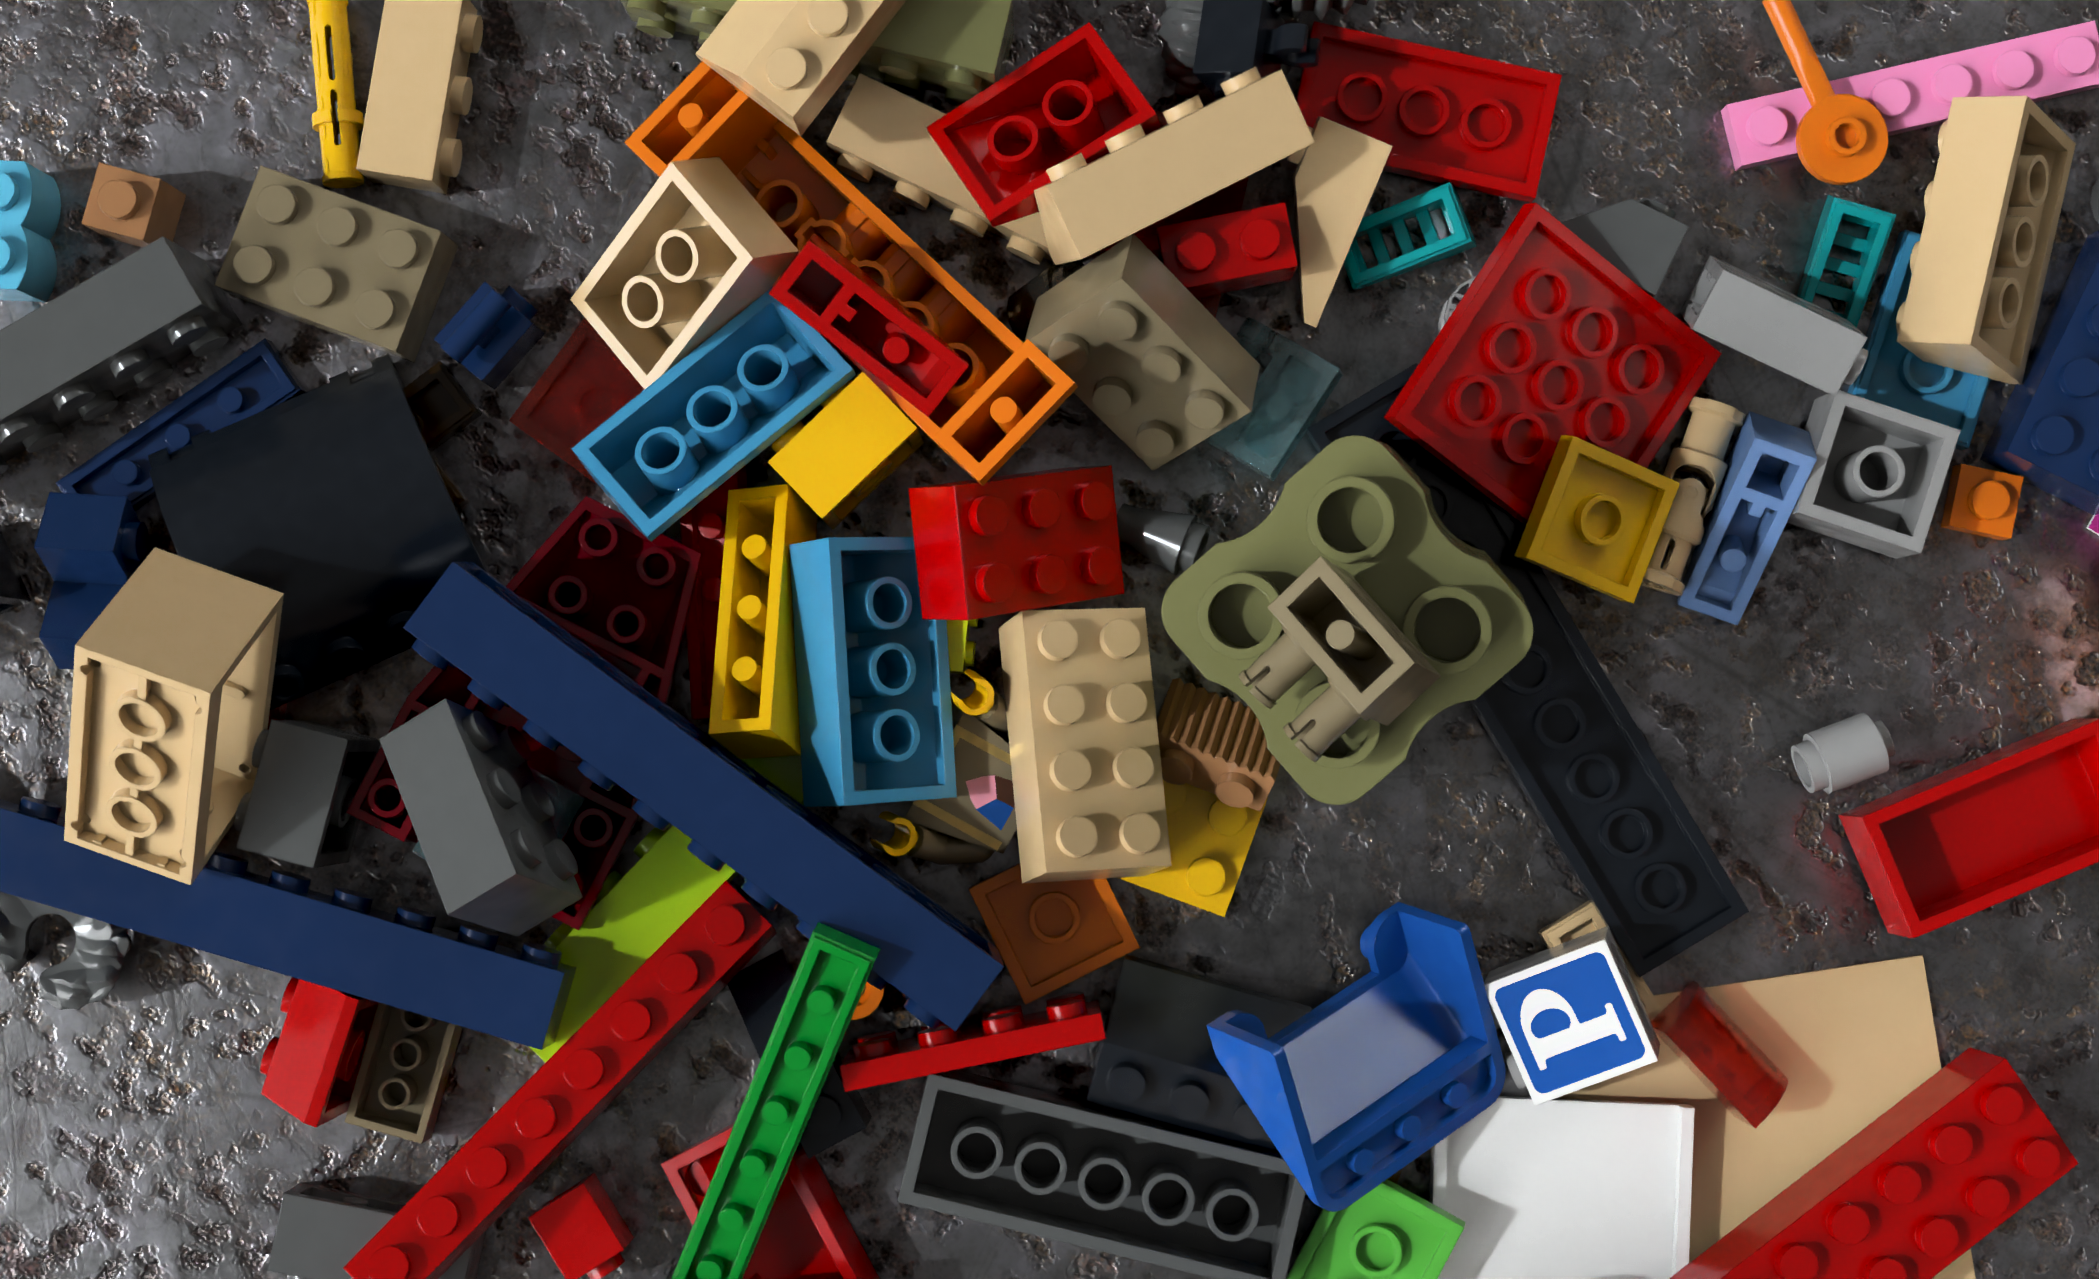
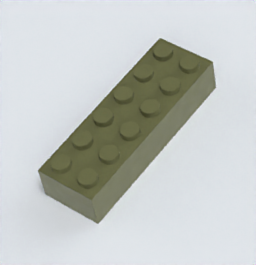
M737 0L620 1L631 20L637 22L636 27L640 31L661 38H673L675 31L698 36V42L703 45ZM907 0L845 81H856L861 73L866 76L883 79L884 85L905 95H919L921 89L945 94L944 100L958 107L1004 77L1014 37L1013 1Z

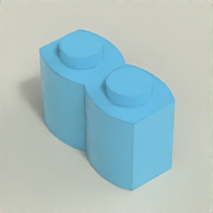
M0 160V300L47 302L54 289L57 276L56 254L50 239L54 235L59 223L61 198L55 179L25 161Z

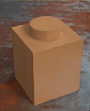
M99 162L81 224L108 239L141 248L162 236L173 242L186 194L160 178Z

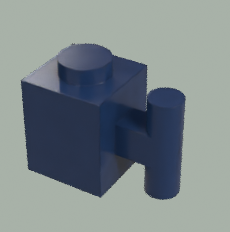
M484 282L437 334L434 340L454 360L464 365L478 379L495 390L545 333L530 321L538 310L512 287L508 286L500 294Z

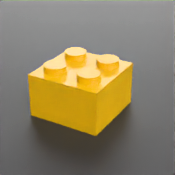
M863 371L853 381L849 380L822 402L823 409L806 426L799 421L771 445L776 454L768 463L832 530L924 443L918 428Z

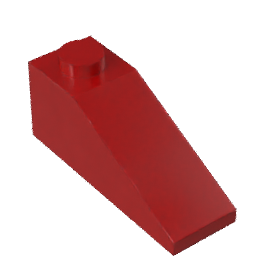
M815 233L809 238L769 292L772 297L927 417L931 415L969 366V363L870 276Z

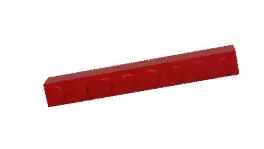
M725 881L387 1222L343 1269L353 1279H439L777 934L774 927L740 893Z

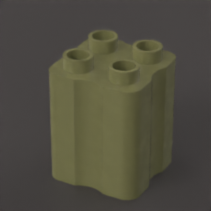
M1346 436L1327 445L1285 482L1276 506L1263 522L1241 537L1216 543L1175 579L1164 595L1161 608L1163 625L1175 644L1208 681L1218 683L1230 689L1246 702L1262 726L1267 749L1309 796L1317 801L1331 805L1351 803L1365 795L1406 760L1408 750L1414 738L1431 718L1452 705L1476 700L1526 656L1533 639V622L1519 589L1484 550L1464 543L1447 529L1435 510L1428 486L1391 446L1365 436ZM1321 556L1346 570L1354 577L1441 677L1388 726L1372 719L1365 721L1360 718L1321 754L1322 757L1317 762H1314L1294 745L1298 739H1289L1283 727L1288 722H1292L1330 686L1327 680L1328 677L1317 665H1314L1276 701L1277 704L1271 709L1264 706L1250 693L1253 686L1251 684L1248 687L1244 686L1239 678V674L1250 667L1285 633L1282 629V624L1267 607Z

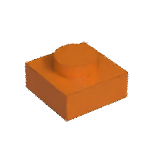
M1962 463L1953 466L1941 528L2001 541L2011 539L2024 477Z

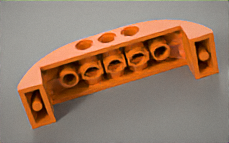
M703 61L624 142L658 177L662 175L671 161L720 157L799 251L815 233L870 276L969 363L968 368L931 415L927 417L825 338L860 372L863 371L917 427L982 486L1078 388L1076 383L1029 339L1023 343L800 135Z

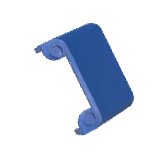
M1397 902L1380 913L1362 933L1360 950L1362 955L1368 959L1371 972L1278 1033L1268 1038L1261 1020L1255 1015L1242 1010L1226 1012L1206 1025L1219 1063L1315 1205L1331 1212L1347 1208L1487 1109L1499 1097L1505 1083L1506 1068L1471 931L1465 923Z

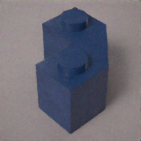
M49 492L34 548L54 581L39 638L58 669L74 670L75 644L146 559L149 544L148 529L144 522H140L127 496Z

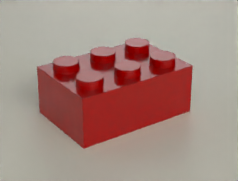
M1112 465L1068 467L991 477L983 486L974 479L908 488L922 619L973 620L1125 594Z

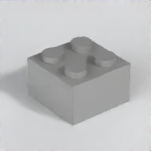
M1841 390L1838 391L1835 397L1827 393L1814 399L1805 430L1810 432L1817 461L1787 523L1895 559L1921 554L1961 430Z

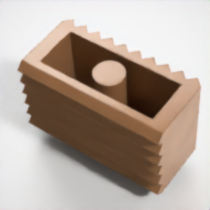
M1181 678L1172 679L1156 717L1163 780L1177 785L1187 783L1216 794L1221 802L1231 807H1249L1261 811L1276 781L1280 763L1267 749L1264 731L1249 706L1244 707L1241 701L1232 702L1228 696L1220 698L1217 692L1208 693L1204 687L1196 689L1193 683L1184 684Z

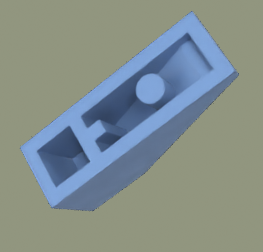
M1751 411L1748 412L1725 462L1728 468L1712 510L1705 517L1703 523L1704 535L1701 544L1695 546L1683 581L1685 589L1682 596L1677 598L1678 605L1738 626L1817 461L1809 431Z

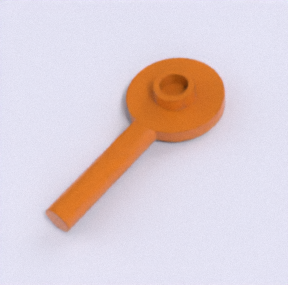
M1791 0L1762 1L1811 105V108L1800 120L1796 132V149L1801 163L1811 175L1828 184L1848 185L1864 179L1878 168L1888 148V130L1881 113L1874 105L1861 97L1850 94L1835 95Z

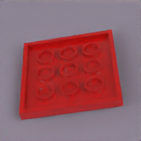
M1527 203L1520 209L1384 418L1526 526L1561 435L1575 436L1648 468L1722 353L1539 204Z

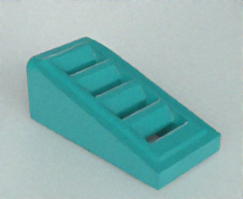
M1449 182L1362 218L1343 263L1353 290L1370 286L1476 247V240L1456 188ZM1440 208L1451 233V236L1441 240L1430 213ZM1417 217L1427 244L1419 249L1415 248L1406 220ZM1391 225L1402 252V256L1394 259L1391 258L1381 229ZM1368 234L1379 264L1370 269L1366 266L1356 239Z
M1828 195L1817 225L1797 296L1812 303L1815 293L1847 302L1844 314L1831 310L1828 311L1847 319L1857 328L1896 214ZM1841 219L1869 227L1866 239L1838 232ZM1832 244L1862 252L1859 264L1828 256ZM1827 269L1855 277L1852 288L1849 289L1821 281L1820 278L1823 270Z

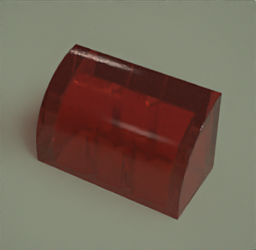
M1693 981L1650 1021L1655 1033L1735 1118L1756 1129L1773 1111L1784 1095L1788 1085V1078L1697 982Z

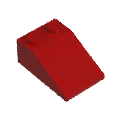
M1088 22L927 126L926 129L992 227L1039 212L1034 190L1051 182L1046 169L1081 152L1088 164L1109 153L1104 142L1105 140L1138 124H1141L1145 135L1161 128L1156 112L1091 23Z

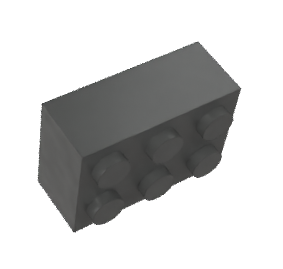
M445 698L379 739L447 915L517 937L583 898L574 877L578 873L577 861L569 847L557 836L550 819L555 813L553 803L543 787L535 782L527 763L531 759L530 748L525 738L515 727L505 726L486 717L478 710H470Z

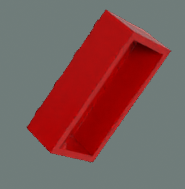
M2099 718L2070 719L1839 815L1888 933L1914 939L2099 862Z

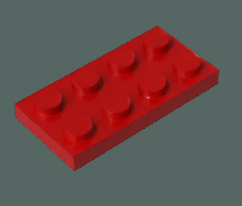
M1313 22L1309 38H1319L1321 40L1318 66L1302 69L1296 96V102L1307 126L1313 128L1317 117L1321 116L1392 145L1393 147L1383 171L1441 184L1450 182L1455 187L1532 203L1537 194L1562 75L1321 22Z
M1083 992L1072 993L1047 999L1046 1010L1023 1015L1021 1005L1007 1006L984 1012V1019H982L981 1024L959 1027L956 1032L941 1021L936 1029L923 1024L920 1026L921 1031L917 1033V1037L897 1040L895 1031L879 1032L857 1039L858 1044L852 1046L853 1050H849L840 1064L844 1091L848 1092L1104 1040L1106 1036L1099 1001L1086 1002Z

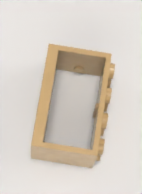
M156 547L150 552L75 644L64 841L188 885L193 884L233 825L242 797L246 793L252 792L258 768L252 765V754L259 734L262 730H267L284 593Z

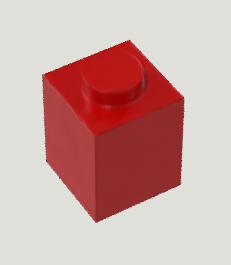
M592 1173L549 1200L528 1217L565 1279H578L587 1274L589 1279H601L625 1262L620 1252L634 1239L633 1234L595 1173Z

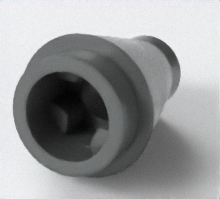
M1125 503L1122 504L1117 514L1119 542L1124 543L1174 575H1177L1180 570L1186 571L1203 556L1210 534V527L1198 523L1197 515L1137 508Z

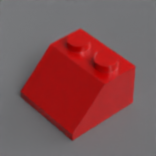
M292 977L281 1001V1012L287 1013L280 1037L274 1036L270 1040L261 1061L260 1073L267 1075L261 1094L301 1122L314 1127H318L347 1112L378 1002Z

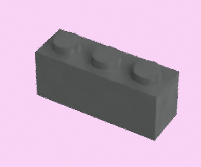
M300 1183L283 1193L267 1271L287 1274V1279H353L343 1267L406 1203ZM486 1231L439 1279H477Z

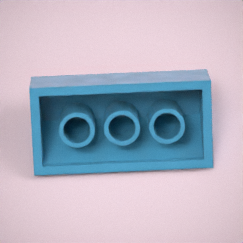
M772 288L571 448L594 481L626 518L650 541L658 537L856 376L854 369L818 331L769 294Z
M828 537L790 544L804 807L850 806L957 797L947 620L922 619L914 537Z

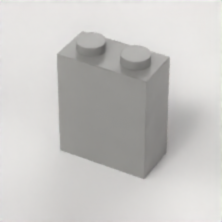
M1711 255L1680 311L1692 330L1834 397L1843 383L1849 386L1854 383L1868 357V350L1862 348L1868 337L1847 319Z

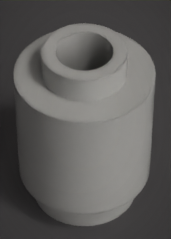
M1859 713L1803 735V742L1791 747V757L1797 775L1803 786L1810 793L1824 790L1830 794L1886 773L1889 770V757L1895 755L1894 742L1885 724L1881 720L1873 722L1865 713Z

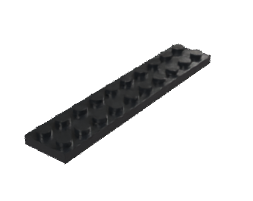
M1415 363L1308 427L1305 432L1318 453L1331 442L1346 436H1365L1391 446L1428 486L1435 510L1447 529L1464 543L1484 550L1521 592L1533 622V639L1529 651L1514 668L1476 700H1470L1469 703L1589 902H1592L1605 925L1609 926L1616 943L1636 976L1640 978L1748 913L1749 910L1540 566L1514 556L1522 536L1507 511L1384 418L1418 366Z

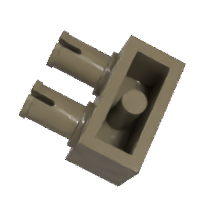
M1321 556L1267 607L1282 624V629L1285 633L1250 667L1239 674V678L1244 686L1248 687L1250 684L1253 686L1250 693L1264 706L1271 709L1277 704L1276 701L1314 665H1317L1328 677L1327 680L1330 686L1292 722H1288L1283 727L1289 739H1298L1294 745L1314 762H1317L1322 757L1321 754L1360 718L1365 721L1372 719L1388 726L1441 677L1354 577L1346 570Z

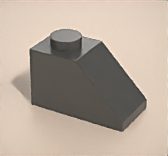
M1642 198L1640 202L1628 199L1561 222L1652 297L1657 294L1689 227L1674 219L1676 213L1670 207L1648 198Z

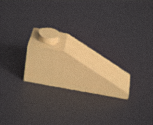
M1321 116L1317 117L1313 128L1308 126L1315 143L1289 155L1287 158L1288 161L1297 164L1293 175L1301 318L1304 323L1315 328L1319 323L1393 147Z

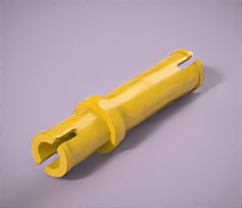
M307 0L317 99V111L312 114V128L320 134L323 166L322 184L330 188L357 187L364 184L363 174L356 169L360 148L358 131L363 129L364 117L361 111L356 110L352 66L353 57L347 12L348 0ZM330 37H332V47H333L334 70H335V79H334V80H333V71H332ZM336 101H337V104H338L337 113H338V121H339V127H340V139H341V144H340V145H339V140H338V134H339V132H338V122H337V117H336V106H335V102H336Z

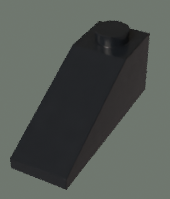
M783 948L739 971L727 984L760 1060L796 974ZM838 1052L800 1141L808 1158L867 1128L872 1117L858 1090L844 1091L840 1071L842 1059Z

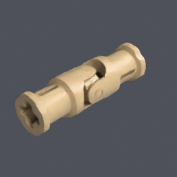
M1693 397L1688 405V410L1692 415L1681 446L1672 449L1663 476L1679 482L1680 485L1641 583L1642 586L1676 596H1682L1685 585L1680 580L1693 546L1701 544L1705 530L1703 519L1712 510L1728 466L1723 460L1735 427L1743 426L1746 414L1733 406L1699 397ZM1681 471L1700 477L1707 483L1709 489L1694 478H1673L1674 473ZM1669 545L1668 553L1666 555L1663 567L1661 568L1663 557L1665 555L1667 546Z

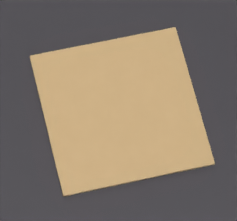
M1923 955L1653 995L1662 1011L1649 1018L1660 1042L1658 1061L1563 1095L1559 1099L1689 1104L1695 1108L1690 1263L1942 1069ZM1971 1248L1932 1279H1976Z

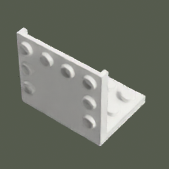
M1499 1096L1491 1106L1431 1148L1429 1202L1465 1221V1228L1437 1279H1670V1277L1689 1264L1695 1108L1689 1104L1559 1098L1535 1106L1531 1097Z

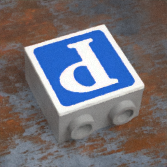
M1609 926L1489 971L1484 985L1495 1028L1502 1029L1511 1050L1505 1053L1509 1071L1519 1089L1527 1087L1535 1106L1658 1061L1660 1042Z

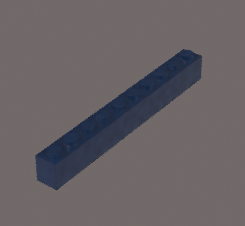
M24 796L21 797L19 805L0 799V892L540 1050L555 1043L577 968L559 963L562 956L560 951L533 943H524L521 951L497 944L498 933L472 925L461 924L458 933L434 926L436 915L415 908L398 906L396 914L371 908L374 900L372 896L349 889L335 888L333 896L309 890L311 879L308 877L273 869L270 878L246 871L249 863L248 860L214 851L193 884L188 885L64 841L65 818L59 817L62 806Z

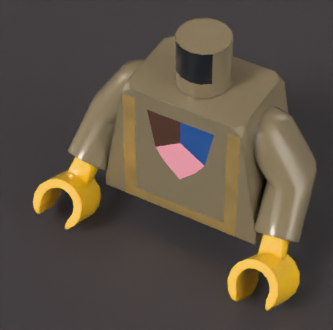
M967 669L964 671L975 682L974 691L970 696L960 699L951 692V702L963 711L953 730L957 797L915 800L905 818L892 812H882L879 818L894 823L895 832L893 837L884 843L871 839V844L875 848L892 856L906 854L939 865L983 863L995 851L1003 854L1014 833L1017 831L1005 699L994 692L991 684L974 670Z

